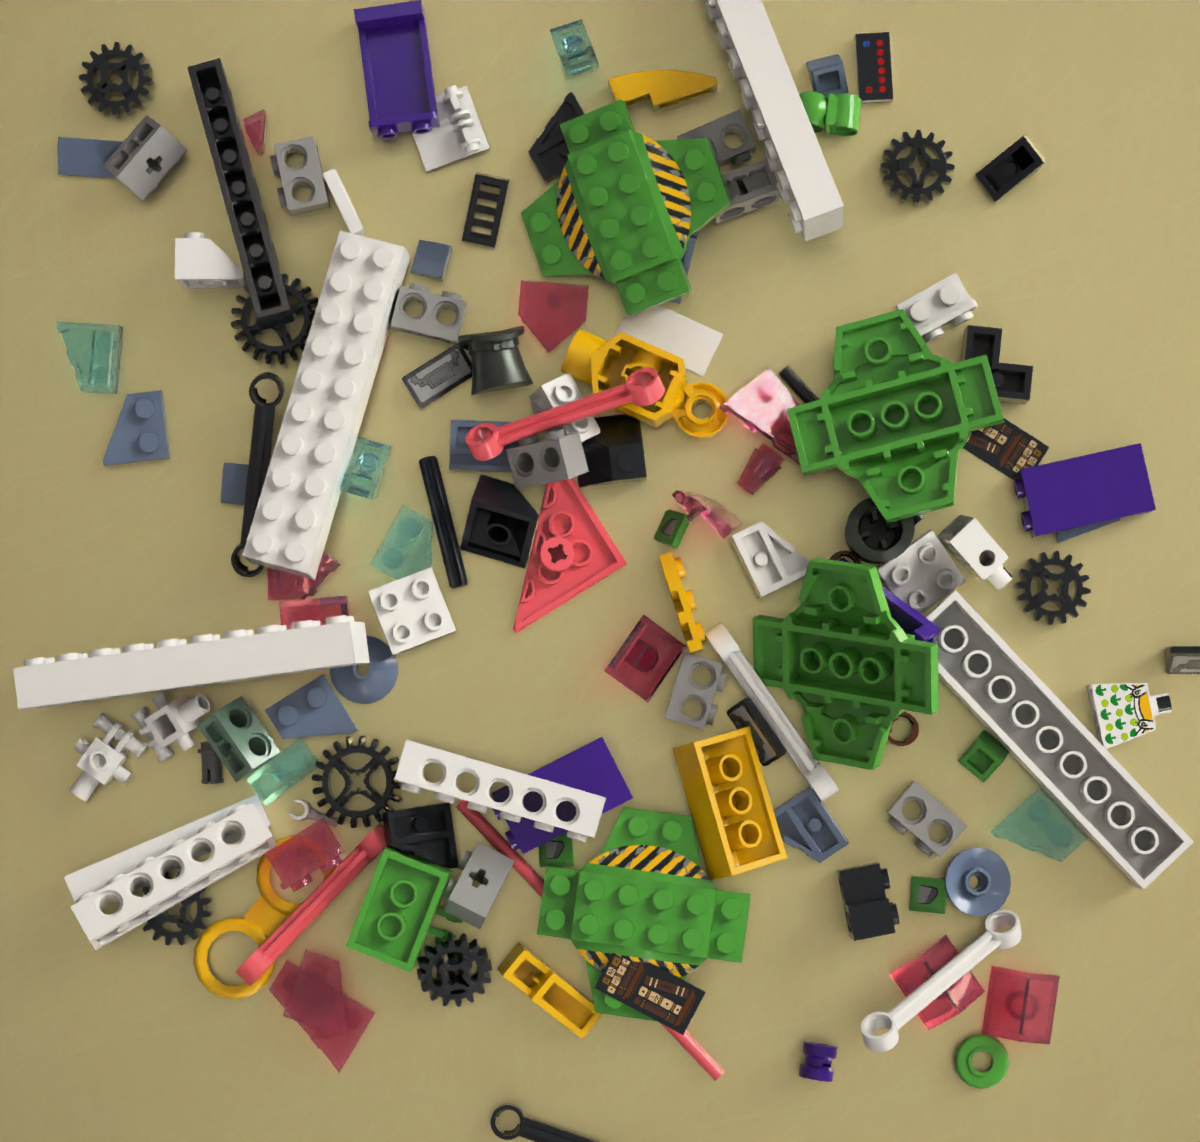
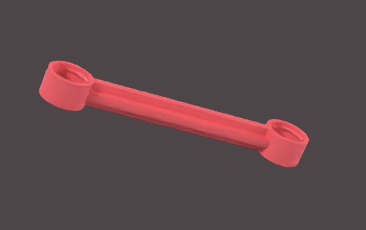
M642 368L633 372L626 382L619 386L496 427L493 423L479 424L467 433L465 442L476 460H490L501 453L504 445L522 440L523 438L630 402L637 406L651 405L664 395L665 388L655 369Z
M381 823L358 844L342 863L236 970V973L249 986L261 977L274 961L387 846L384 826Z

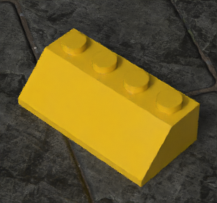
M749 726L673 748L711 880L737 875L787 859Z

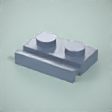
M451 420L449 470L512 472L506 449L519 445L518 441L504 445L500 454L486 461L476 460L465 442L467 433L479 424L493 423L496 427L511 422Z

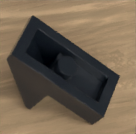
M1025 134L975 175L994 201H997L1023 180L1035 174L1045 164L1046 160L1027 134Z

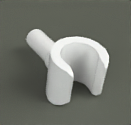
M293 801L302 804L305 812L302 816L289 813L291 818L301 821L312 819L334 827L337 826L338 818H328L326 814L312 809L311 804L307 801Z

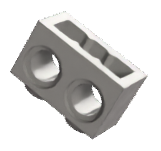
M740 109L677 136V139H710L719 167L731 162L734 167L744 164L752 159L751 154L755 153L756 150L755 142ZM730 133H736L742 138L743 143L738 148H730L725 144L724 137Z
M314 136L275 144L276 154L271 155L270 160L274 176H281L283 187L277 188L281 208L287 207L291 216L331 208L317 142ZM293 153L304 155V162L298 168L287 166V159ZM300 186H308L312 190L311 196L305 201L294 199V192Z
M766 159L722 174L732 204L716 216L714 220L717 224L780 201V195L776 186L778 181L774 171L770 172Z
M409 283L408 288L400 286L390 325L392 330L453 345L457 344L468 309L467 302L461 301L462 295L448 291H442L441 296L428 293L429 287L415 283ZM413 300L423 304L421 314L416 317L407 316L404 312L406 304ZM446 308L456 312L455 321L449 325H443L437 321L439 312Z
M558 429L544 433V439H538L536 434L518 441L519 445L506 449L516 489L567 480L589 472L579 432L565 434L564 429Z
M684 652L664 719L702 730L705 729L706 724L713 725L718 705L712 704L715 691H723L727 672L722 671L723 663ZM705 666L710 670L712 677L707 685L700 686L693 681L692 672L696 667ZM688 699H696L701 703L702 712L695 719L686 717L682 711L683 703Z
M911 781L886 810L891 816L888 823L903 835L908 830L918 839L914 845L928 857L933 853L941 857L967 827L963 821L916 781ZM909 800L916 801L920 806V813L913 820L906 819L902 814V807ZM939 822L944 825L946 836L940 842H933L929 838L928 830L932 824Z

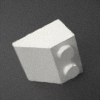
M188 232L184 233V238H175V280L183 289L244 288L247 285L244 272L210 238H205L204 233Z

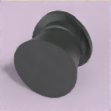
M524 326L458 337L460 347L468 350L471 356V395L533 384L517 346L519 345L518 336L525 332Z
M867 498L857 504L848 517L845 526L846 544L849 550L861 561L872 564L886 563L899 557L911 544L915 531L914 519L909 517L887 523L872 499Z

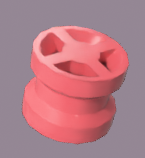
M551 537L546 540L540 551L544 566L554 572L568 569L575 557L572 544L562 537Z

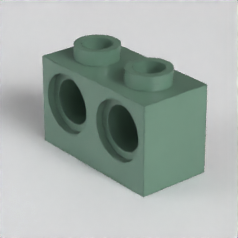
M242 696L215 711L198 725V728L235 782L259 769L280 753L273 738L264 729L255 716L253 709Z

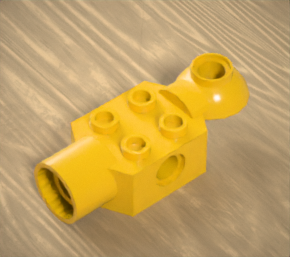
M581 328L575 334L563 360L561 372L569 373L573 378L591 385L593 394L624 384L627 378L639 369L653 368L657 371L665 388L664 395L657 402L648 406H637L630 402L613 409L655 428L673 418L680 429L691 436L699 438L714 435L726 424L730 412L727 397L714 384L705 382L688 384L684 359L624 332H620L609 341ZM698 404H706L711 408V413L704 419L696 418L692 414L694 407Z

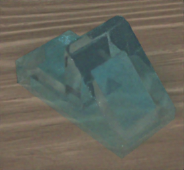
M582 19L550 29L566 80L592 73L599 69V62Z
M358 437L342 480L340 491L372 500L377 498L391 446Z
M299 738L277 756L265 762L247 778V781L266 806H268L316 770L315 764L319 760L304 740Z

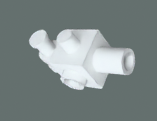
M161 692L152 698L158 711L149 716L146 712V707H143L131 715L132 719L134 718L141 728L138 731L140 736L146 734L149 742L146 743L148 744L147 747L148 749L153 748L159 758L157 759L159 763L174 754L167 746L177 740L183 751L195 745L189 732L202 723L199 717L210 711L209 700L203 694H197L189 700L186 695H183L170 703L164 692Z
M104 713L97 718L93 727L106 733V737L104 739L96 737L91 744L80 738L73 748L83 755L76 764L83 771L69 791L85 802L100 782L103 785H109L113 778H116L125 784L132 773L122 767L129 757L123 753L125 748L134 753L136 758H140L148 744L142 743L134 737L135 732L129 730L126 733L122 730V723L119 721L116 723L112 722ZM114 739L119 742L116 747L111 744Z

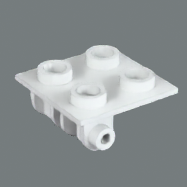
M467 85L460 88L456 86L444 89V94L436 96L440 127L432 128V131L429 133L413 134L426 172L490 149Z
M932 529L925 534L923 533L920 538L911 543L899 557L881 564L877 569L881 581L886 583L890 591L920 614L966 581Z
M432 567L368 591L392 655L405 652L415 646L456 631Z

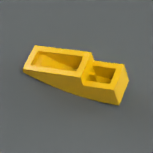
M647 70L609 78L608 86L614 102L622 99L625 101L626 106L629 107L649 100L653 112L717 91L718 82L716 77L696 72Z
M519 942L497 968L503 977L581 1039L586 1036L602 1016V1013H595L592 1001Z

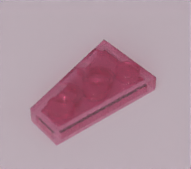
M768 368L723 403L719 409L727 415L732 413L745 422L744 426L753 433L755 431L760 432L772 441L773 447L800 465L786 410L800 404L773 371Z
M286 960L269 989L340 1073L376 1012L290 960Z

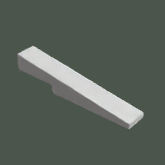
M259 794L64 876L74 903L76 904V900L81 895L90 891L95 893L106 887V883L114 876L119 874L127 875L137 869V865L144 859L152 856L156 858L167 852V848L172 843L181 839L188 840L198 834V830L205 824L210 822L217 823L228 817L227 815L232 809L239 805L247 806L253 802L267 827L272 826ZM238 833L230 834L225 839V843L235 842L241 839L242 835ZM207 850L200 851V852L195 856V858L200 857V856H202V855H204V854H207V853H209L210 851H207Z

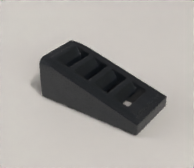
M476 172L462 241L495 247L510 179ZM481 184L500 188V192L495 194L481 191L480 187ZM478 198L497 202V206L494 208L477 204ZM475 211L494 215V221L475 218ZM472 225L492 229L491 235L471 231Z

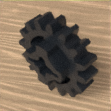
M115 42L113 50H109L105 44H102V53L100 55L91 51L90 55L93 61L91 63L82 62V66L87 70V74L79 75V80L87 85L80 90L84 96L92 95L87 101L91 107L100 104L98 111L104 115L108 109H111L112 115L118 118L120 110L124 109L128 116L132 115L131 106L134 104L140 109L144 107L140 101L142 96L146 98L151 97V93L146 89V86L153 85L154 80L146 76V74L152 71V67L150 64L141 65L146 57L142 52L133 56L135 49L130 44L126 47L125 51L122 50L119 42ZM112 59H124L121 63L108 62ZM99 69V71L101 72L100 82L96 85V88L95 76ZM138 71V85L134 90L132 88L133 78L137 75L136 72ZM114 74L121 77L123 82L120 85L112 82L111 77ZM113 96L125 98L121 101H110Z
M918 129L914 138H910L907 132H903L901 143L896 139L891 140L890 145L893 151L884 150L882 156L889 160V162H884L880 165V170L888 171V174L882 178V182L892 183L893 186L889 191L891 195L897 191L902 193L900 197L901 202H904L910 196L913 199L914 205H918L920 197H924L927 203H930L933 200V192L939 196L944 193L941 183L950 185L952 181L946 175V173L953 172L955 169V165L946 162L952 157V151L943 153L942 148L945 141L941 140L937 144L934 143V133L932 132L927 138H922L921 130ZM911 147L910 154L906 158L896 159L902 150ZM925 148L933 152L937 159H932L925 152ZM917 155L919 165L925 167L922 169L918 179L915 169L909 168L912 166ZM939 175L932 185L923 188L924 180L928 177ZM897 176H903L909 182V187L904 185Z
M1054 551L1051 559H1048L1045 552L1040 553L1039 563L1032 558L1027 560L1030 570L1020 569L1018 573L1024 577V581L1015 583V587L1023 589V594L1016 597L1017 601L1025 600L1027 603L1022 611L1026 613L1033 610L1035 612L1033 617L1035 622L1039 621L1042 616L1046 617L1047 625L1053 624L1054 617H1057L1061 624L1066 623L1067 613L1076 618L1079 614L1075 607H1086L1087 605L1081 599L1082 595L1091 593V589L1083 587L1082 583L1090 579L1089 575L1080 576L1079 574L1083 567L1082 563L1072 566L1070 564L1072 555L1069 554L1061 560L1059 551ZM1054 565L1065 570L1060 574L1050 573L1044 566ZM1034 576V579L1037 581V592L1032 596L1030 585ZM1047 580L1050 583L1055 581L1059 583L1060 586L1056 589L1059 593L1058 596L1055 593L1051 595L1046 593L1049 587L1046 583ZM1072 580L1075 585L1073 599L1068 594L1069 583ZM1050 602L1055 603L1061 610L1049 611L1040 606Z
M170 871L165 873L164 878L173 879ZM143 887V893L147 895L150 888ZM207 887L181 901L180 917L177 914L170 915L165 910L147 921L148 923L143 927L144 932L153 929L155 931L153 940L157 941L164 936L165 944L168 946L172 944L174 938H177L180 945L186 944V935H189L193 940L197 939L198 933L195 929H207L208 925L202 921L203 917H210L213 913L205 909V905L212 902V898H203L202 896ZM196 902L197 914L194 921H192L193 919L190 916L191 905ZM166 922L175 923L182 931H170L163 928L162 925Z
M448 933L447 941L443 942L438 936L435 938L436 946L434 948L425 945L424 952L426 957H418L420 968L417 969L418 980H421L422 991H430V1000L435 1001L440 996L442 997L443 1006H447L450 1000H455L457 1007H460L463 998H467L472 1003L474 1002V992L479 994L485 993L483 983L491 982L489 971L492 970L491 960L487 959L488 952L486 947L479 949L478 939L475 938L468 943L465 933H462L459 940H454L453 934ZM473 961L477 964L476 973L472 972ZM433 966L437 969L436 979L432 976Z

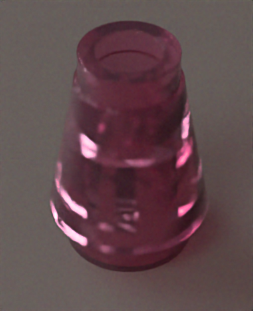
M762 443L759 449L755 448L737 484L753 495L756 490L761 488L782 469L780 465L784 458L772 448Z

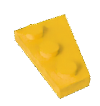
M672 552L659 555L658 558L688 653L693 654L702 651V643L707 642L701 622L695 624L691 612L697 609L691 590L684 591L681 578L686 577L681 558L674 559Z

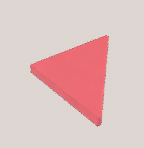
M573 478L546 483L513 626L515 633L523 630L627 564ZM551 537L565 538L574 548V561L565 571H550L541 560V547Z

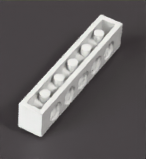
M410 740L405 741L394 779L402 782L401 789L418 794L421 793L422 788L435 791V799L452 804L455 798L468 801L467 808L487 813L488 807L501 811L500 818L520 823L521 817L535 821L533 825L535 828L552 833L554 827L568 830L566 837L586 842L588 836L595 838L606 797ZM433 762L438 763L443 769V776L436 783L429 782L424 775L426 766ZM464 772H469L476 778V787L469 793L461 791L457 785L458 777ZM496 782H503L509 787L510 794L504 802H497L490 795V789ZM531 791L539 793L543 799L541 809L536 812L528 811L523 804L525 795ZM563 801H569L576 807V816L571 821H562L557 816V806Z
M254 803L235 807L228 813V817L217 823L210 822L205 824L198 830V834L190 839H181L172 843L167 848V852L156 858L154 856L148 857L137 865V869L127 875L119 874L111 878L106 883L107 886L95 893L90 891L81 895L76 900V904L71 906V909L95 951L277 847L273 835ZM238 833L242 835L236 844L230 845L225 843V839L230 834ZM207 850L211 852L209 859L204 862L194 860L200 851ZM169 869H181L179 876L175 879L164 878L165 873ZM148 885L151 887L147 895L143 897L134 896V892L139 886ZM113 902L120 904L118 911L114 914H104V909L108 904Z

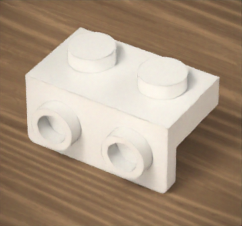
M569 373L541 385L529 396L534 414L583 398L573 377ZM592 415L548 430L547 432L564 429L565 434L579 432L581 442H584L598 435L601 430Z

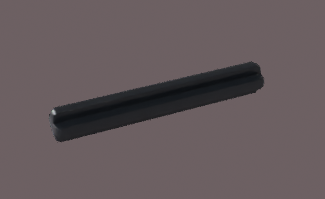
M435 456L424 457L419 460V465L449 586L454 589L467 585L468 581L438 460Z

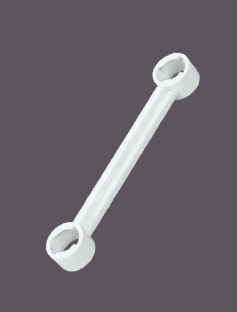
M720 622L707 631L705 636L715 652L754 703L808 784L813 787L820 800L823 802L839 791L821 763L813 759L810 748L743 655L725 626Z
M997 910L990 914L985 920L986 931L900 1003L887 1013L874 1012L866 1016L861 1023V1032L865 1046L873 1052H886L892 1049L899 1039L897 1030L996 948L1009 949L1016 946L1022 938L1017 914L1010 910ZM1002 926H1011V927H1013V928H1012L1010 931H1008V932L997 933V932H998V931H997V928H999V927H1002ZM876 1029H889L884 1035L873 1036V1031Z

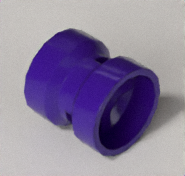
M804 1041L802 1052L805 1055V1062L800 1065L799 1076L812 1080L832 1082L834 1071L831 1068L832 1060L836 1058L838 1047Z

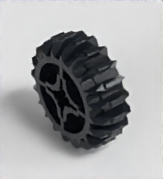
M282 274L287 294L300 302L294 306L291 305L294 320L299 318L298 315L304 313L302 330L294 340H292L289 331L291 323L281 325L284 334H282L278 327L261 330L258 321H255L256 324L250 326V317L253 310L250 296L246 299L243 296L237 295L236 301L244 305L243 309L232 308L231 310L233 315L241 317V320L231 322V327L233 329H243L234 336L235 340L240 342L248 339L243 345L242 350L247 353L255 347L253 359L256 361L260 360L263 354L266 353L265 363L267 365H272L274 355H278V361L281 366L286 365V354H290L294 362L299 361V356L295 351L299 348L304 351V343L308 338L316 311L311 309L316 307L319 301L317 297L306 300L310 296L312 289L307 286L299 292L298 290L302 282L298 278L293 280L292 284L288 286L289 276L287 274ZM245 285L244 289L250 295L248 286ZM273 332L278 334L283 345H265L254 336L260 333Z
M351 736L346 737L347 748L343 749L339 741H335L333 747L337 753L333 755L330 751L324 750L322 754L329 762L325 764L317 761L315 764L317 768L324 770L323 775H312V780L322 781V787L314 788L312 790L313 794L324 792L326 797L319 800L317 805L323 807L329 803L332 806L326 812L328 818L332 817L336 811L341 813L337 820V823L340 825L344 824L347 816L351 817V828H357L358 818L363 819L365 827H370V815H374L377 822H382L383 817L380 810L383 808L386 812L394 811L393 807L388 804V801L392 800L399 803L402 799L399 795L392 794L394 788L401 789L402 784L401 782L394 783L397 770L393 771L391 768L392 765L399 762V758L393 757L387 761L385 756L389 754L391 748L386 746L379 753L376 751L379 746V740L373 739L370 748L366 747V736L359 737L358 746H354V740ZM353 753H364L373 757L368 764L358 770L353 769L341 760ZM380 765L386 775V788L383 796L377 792L371 781L373 774ZM334 768L339 771L345 780V787L337 798H335L331 788V775ZM370 768L363 782L371 794L367 790L361 791L360 788H357V791L352 790L347 795L353 785V780L345 770L350 774L356 773L359 776L360 772L365 773ZM356 794H362L376 804L362 811L352 810L344 806Z

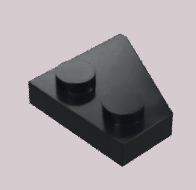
M572 92L567 94L556 114L545 126L541 136L537 138L528 151L530 158L545 183L561 175L568 160L567 155L570 154L559 124L584 115Z

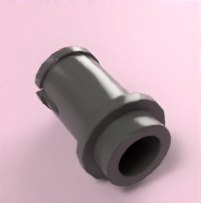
M208 741L201 742V749H197L198 753H201V783H223L222 761Z

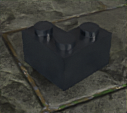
M968 325L964 329L961 361L987 354L999 402L1026 404L1030 400L1033 366L999 363L1002 328Z
M878 862L838 869L837 874L849 937L856 941L895 933L894 925L900 924L896 903L889 902V898L885 894V889L890 888L887 869H881Z

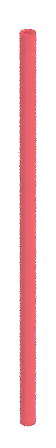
M462 800L456 808L499 853L515 860L512 867L542 898L544 880L516 850H513L511 845L479 811L467 808L468 801ZM662 1024L715 1081L725 1072L687 1031L682 1035Z

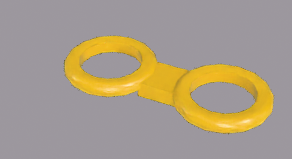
M295 835L277 840L275 842L277 847L264 853L257 865L256 882L261 895L244 918L229 917L214 922L201 933L194 948L193 965L198 980L209 992L223 999H242L254 995L267 984L274 970V963L251 986L247 983L238 986L226 985L218 981L210 972L207 963L208 950L216 938L230 931L242 932L251 936L258 944V947H260L288 916L302 904L290 903L280 898L274 891L270 876L275 860L284 852L292 849L306 850L314 854L321 862L324 871V881L337 867L333 855L322 843L308 836Z

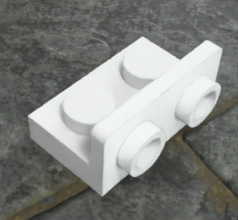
M954 273L896 305V309H903L921 337L927 343L942 335L944 332L941 328L953 322L955 326H958L974 317L971 311L975 310L978 305L975 300H971L957 273Z

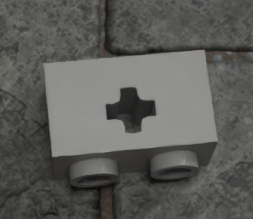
M146 115L105 162L103 167L141 200H144L148 194L156 190L160 180L166 173L179 163L181 156L187 149L164 127Z
M479 842L473 853L466 850L458 865V869L463 871L459 880L451 879L442 896L448 899L443 911L481 929L515 860ZM474 880L480 882L478 888L472 886Z

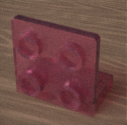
M322 818L265 855L282 881L280 884L281 888L286 890L291 887L293 892L313 881L310 875L315 871L321 869L324 874L341 864L342 860L339 856L344 854L345 850L325 818Z

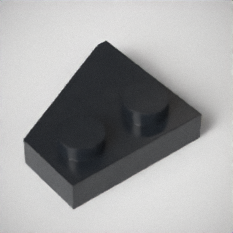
M439 803L382 813L387 847L449 869L458 868L459 863L450 803Z

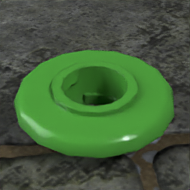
M986 1034L972 1035L965 1039L957 1048L954 1058L955 1069L960 1079L967 1085L978 1089L990 1088L998 1084L1006 1075L1009 1066L1008 1053L1004 1045L995 1037ZM979 1051L987 1052L991 1056V1065L985 1071H977L971 1063L973 1055Z

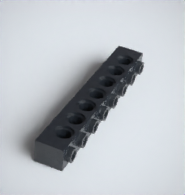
M218 58L189 66L187 69L256 319L261 330L294 322L293 312L221 59Z

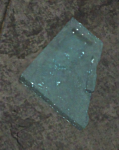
M57 322V330L64 339L68 350L66 353L70 364L75 368V377L80 390L87 393L118 394L123 327L108 324Z
M402 505L370 565L396 580L430 568L432 565L433 521Z
M1041 787L991 830V833L997 838L1009 840L1023 848L1040 852L1060 862L1087 840V837Z

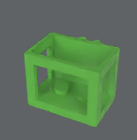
M384 848L346 947L411 972L417 965L418 957H420L428 934L434 937L438 936L440 939L447 941L448 933H452L448 930L432 926L436 914L454 923H462L463 921L443 911L444 907L440 906L442 896L453 871L395 849Z

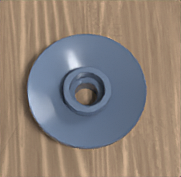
M366 636L370 663H366L370 669L366 676H360L357 673L358 665L330 668L331 680L336 690L344 698L355 703L368 704L381 700L392 690L398 676V663L395 654L392 655L386 643L371 636Z
M976 847L963 850L951 860L945 873L947 896L954 907L964 914L970 916L992 914L1005 903L1010 892L1011 877L1009 869L1004 860L989 849ZM973 875L978 880L975 888L969 885V879Z

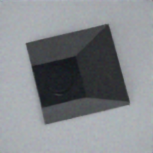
M626 414L595 417L594 419L601 431L598 435L582 442L589 472L578 476L579 488L645 481L647 475L640 420Z
M481 474L471 499L460 549L525 568L539 514L522 493L516 489L513 483Z

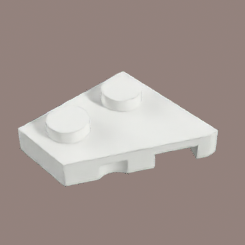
M762 521L729 537L758 598L805 577L809 560L798 553L795 547L788 541L780 539L775 534V531Z

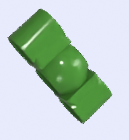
M813 91L799 94L814 133L821 132L825 128L826 134L838 136H854L858 133L862 102L858 96L829 93L827 98L824 94Z

